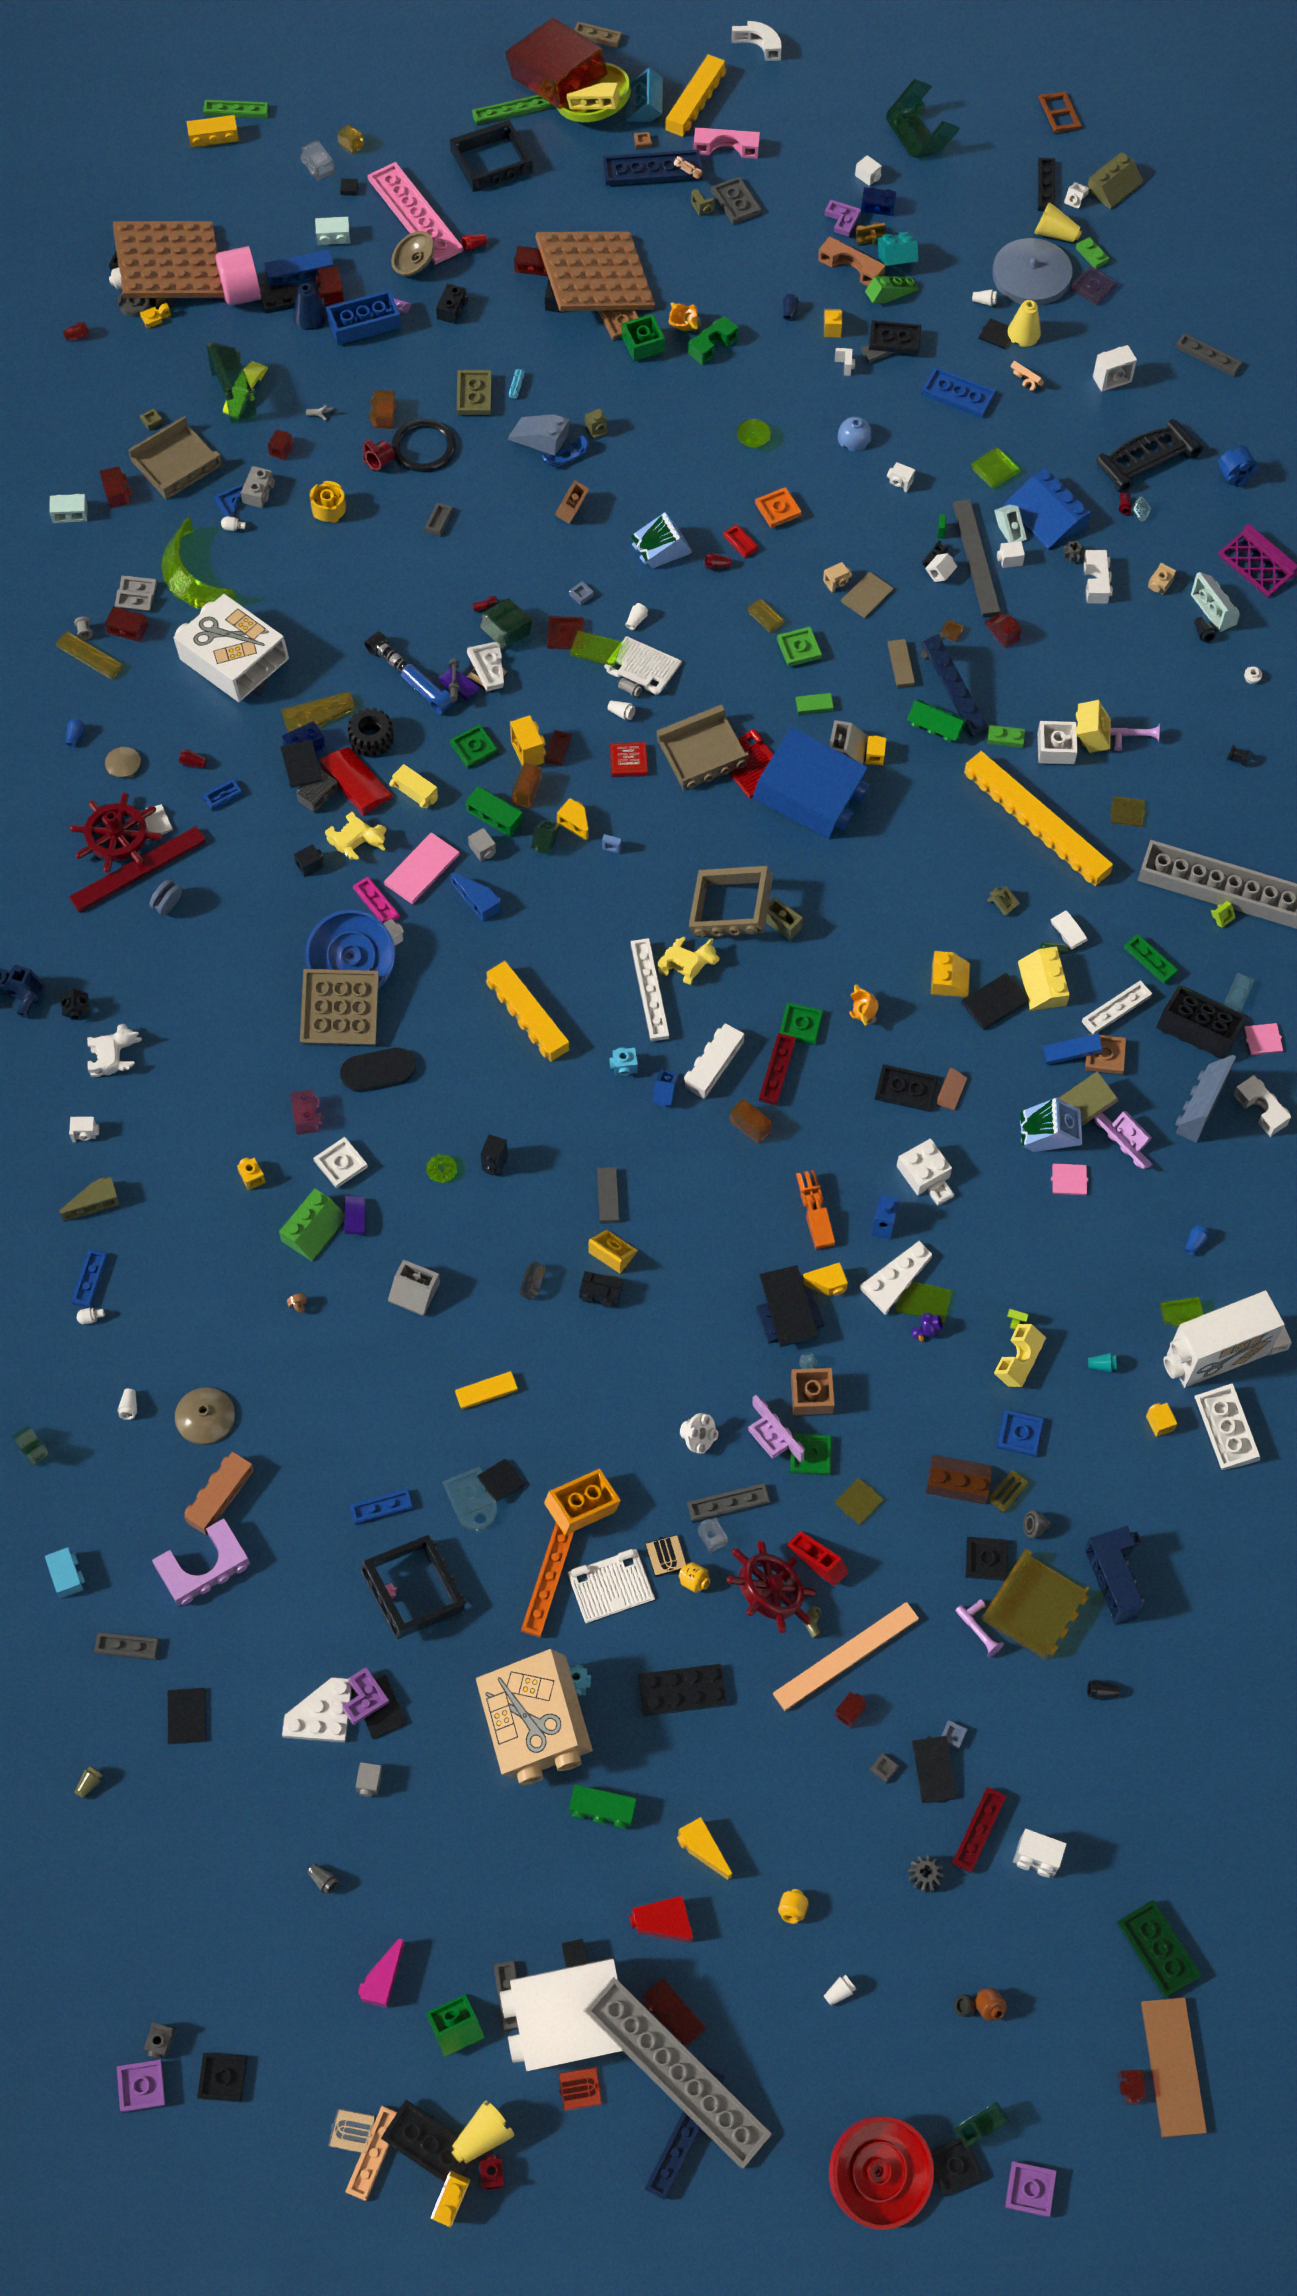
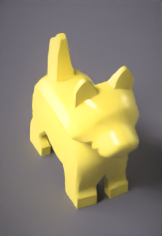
M353 812L346 816L349 823L341 829V832H335L333 826L325 831L327 841L332 846H335L338 851L345 853L346 857L349 856V859H359L353 849L363 842H367L383 851L386 850L383 846L386 828L382 825L372 828L356 817Z
M685 937L676 939L673 946L669 947L665 955L658 961L659 973L668 976L669 970L674 968L678 973L685 975L683 982L691 985L694 977L705 964L715 965L720 959L716 955L714 946H712V938L696 952L682 948Z

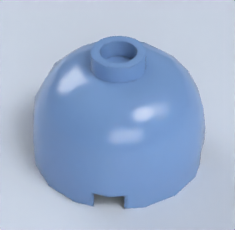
M850 417L841 423L838 430V442L842 447L844 445L849 451H861L871 442V427L865 419Z

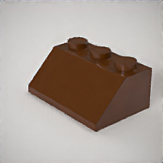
M932 1455L926 1494L986 1504L992 1466Z

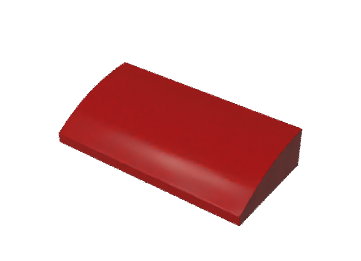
M350 747L337 750L320 759L322 770L336 779L338 788L363 816L392 798V794Z

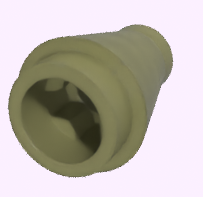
M91 1766L87 1770L84 1769L74 1793L85 1799L102 1782L103 1774Z

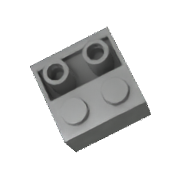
M834 720L829 747L863 764L868 735L853 723Z
M403 1259L394 1277L388 1302L424 1316L440 1285L439 1274Z

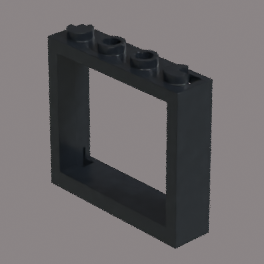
M510 120L450 139V151L473 192L533 172L532 159ZM508 138L521 161L474 177L461 153Z
M429 1535L364 1560L361 1565L360 1571L396 1640L457 1615L464 1609L465 1597L461 1592L459 1593L455 1578L449 1574L446 1561L440 1557L438 1547ZM423 1548L452 1604L404 1623L375 1567Z

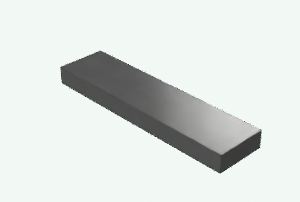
M1185 333L1175 346V348L1232 377L1236 375L1243 363Z
M765 1483L689 1501L687 1502L691 1521L694 1523L770 1504V1498Z

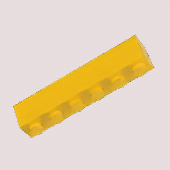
M709 54L706 56L666 117V131L683 137L686 131L690 130L691 124L697 119L699 111L703 110L706 100L711 98L712 91L718 87L721 77L725 76V60Z
M506 961L486 972L488 987L496 991L499 1001L506 1004L510 1015L517 1018L520 1028L528 1032L529 1039L533 1044L536 1043L539 1046V1051L543 1057H547L552 1062L569 1051V1041Z

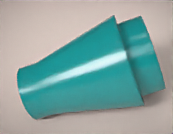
M1107 1353L1088 1357V1368L1106 1372L1117 1370L1116 1355Z

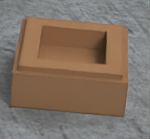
M650 132L634 133L636 150L652 148Z

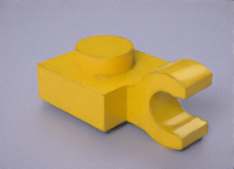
M165 303L158 310L153 307L141 312L140 316L146 328L149 329L163 323L162 318L171 316L168 304Z

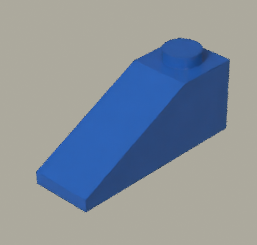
M454 872L450 874L451 884L483 922L501 911L502 900L497 893L494 894L490 888Z

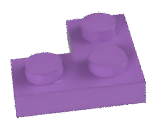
M830 200L825 209L824 216L837 219L834 232L849 237L861 214V209Z
M366 1667L348 1678L349 1683L358 1696L344 1704L342 1709L353 1725L389 1703L388 1698Z

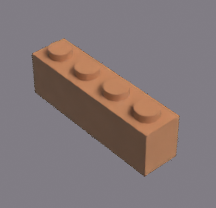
M234 1452L226 1456L221 1462L220 1469L210 1476L208 1485L198 1492L197 1499L193 1505L190 1504L186 1508L184 1513L186 1523L207 1535L206 1528L217 1522L254 1472L252 1464Z

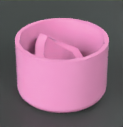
M249 246L217 253L215 259L226 303L233 306L261 300L260 288Z

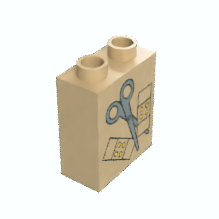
M549 1649L476 1678L502 1775L518 1780L521 1786L534 1784L544 1778L542 1770L555 1765L557 1771L576 1768L582 1764L580 1756L593 1751L565 1655Z

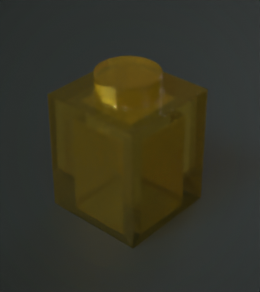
M347 124L337 133L339 145L352 154L360 150L364 145L363 133L350 124Z

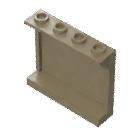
M185 416L128 450L131 462L166 500L222 466L220 454L217 451L212 452L189 427Z
M722 704L656 731L657 741L683 791L692 789L703 782H709L720 775H726L735 769H741L749 764L748 752L745 753L725 716V709Z

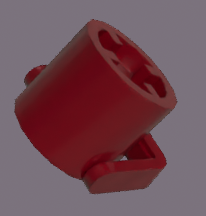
M369 439L364 441L362 458L372 471H376L395 458V453L388 442L381 440L375 445Z

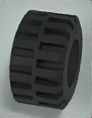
M365 708L364 711L361 709L358 711V714L354 713L352 715V718L348 721L347 729L349 743L357 754L361 753V756L364 757L365 755H368V757L376 755L377 757L380 756V753H386V749L391 748L394 734L392 721L387 713L384 714L382 710L377 711V708L372 710ZM367 730L379 731L374 735L363 734Z

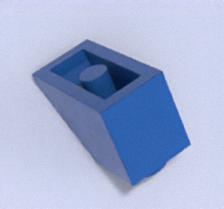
M660 1070L655 1082L652 1102L662 1107L671 1106L679 1073Z

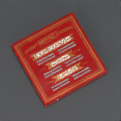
M646 742L610 743L611 777L647 776Z

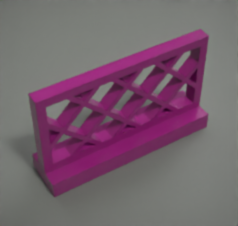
M1249 523L1237 537L1218 552L1219 557L1267 598L1290 578L1293 579L1297 576V564ZM1244 538L1248 542V546H1238V541ZM1238 550H1248V557H1238ZM1250 550H1258L1261 553V557H1250ZM1227 551H1236V557H1228L1225 553ZM1238 561H1248V568L1239 567ZM1250 561H1261V568H1250ZM1263 561H1271L1273 568H1263ZM1250 572H1261V579H1253L1250 576ZM1263 572H1273V578L1263 579ZM1275 572H1283L1286 576L1284 578H1275ZM1263 583H1273V588L1267 591L1263 587Z

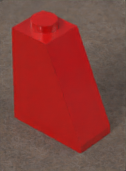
M682 1896L632 1908V1915L629 1916L632 1929L636 1928L637 1934L686 1943L693 1942V1935Z

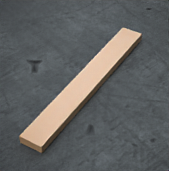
M907 1602L773 1692V1696L784 1711L788 1710L919 1620L918 1616Z

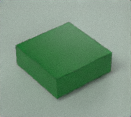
M939 514L937 539H944L946 516L945 514Z

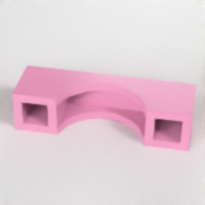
M695 128L694 150H699L701 155H710L716 148L731 147L736 149L742 158L758 159L760 132Z

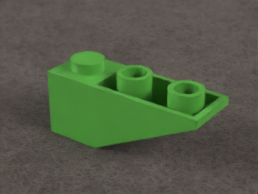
M874 276L865 293L872 303H887L918 291L919 288L911 277Z

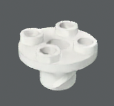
M698 1413L691 1420L688 1419V1421L681 1425L680 1435L685 1439L690 1451L704 1454L711 1447L713 1441L717 1440L718 1431L716 1430L713 1418L709 1414Z

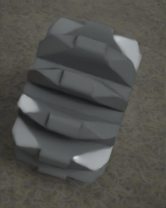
M926 1855L925 1861L921 1856L917 1857V1862L912 1860L910 1865L913 1868H908L907 1873L912 1875L908 1878V1881H916L913 1888L917 1889L920 1885L922 1886L921 1892L923 1893L926 1887H928L930 1892L934 1891V1885L939 1887L941 1885L939 1880L944 1878V1874L939 1873L943 1869L942 1865L935 1866L938 1860L935 1858L930 1862L929 1855ZM923 1870H928L927 1874L929 1875L927 1878L921 1874Z

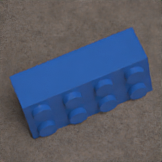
M390 290L326 307L327 320L337 345L401 328L400 313Z

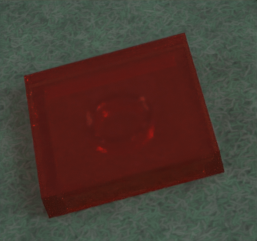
M549 616L547 649L582 650L584 617Z

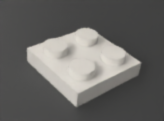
M345 1137L313 1158L314 1162L336 1189L368 1168L367 1163Z

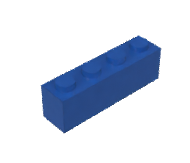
M329 250L264 263L269 285H293L335 276L334 264Z

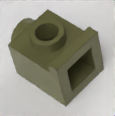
M600 408L585 414V429L593 440L608 433L606 416Z

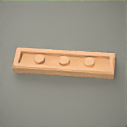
M381 2106L370 2132L368 2142H366L365 2153L362 2152L345 2191L346 2193L367 2201L390 2146L381 2137L397 2112Z

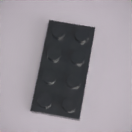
M721 1664L638 1674L644 1716L726 1706Z

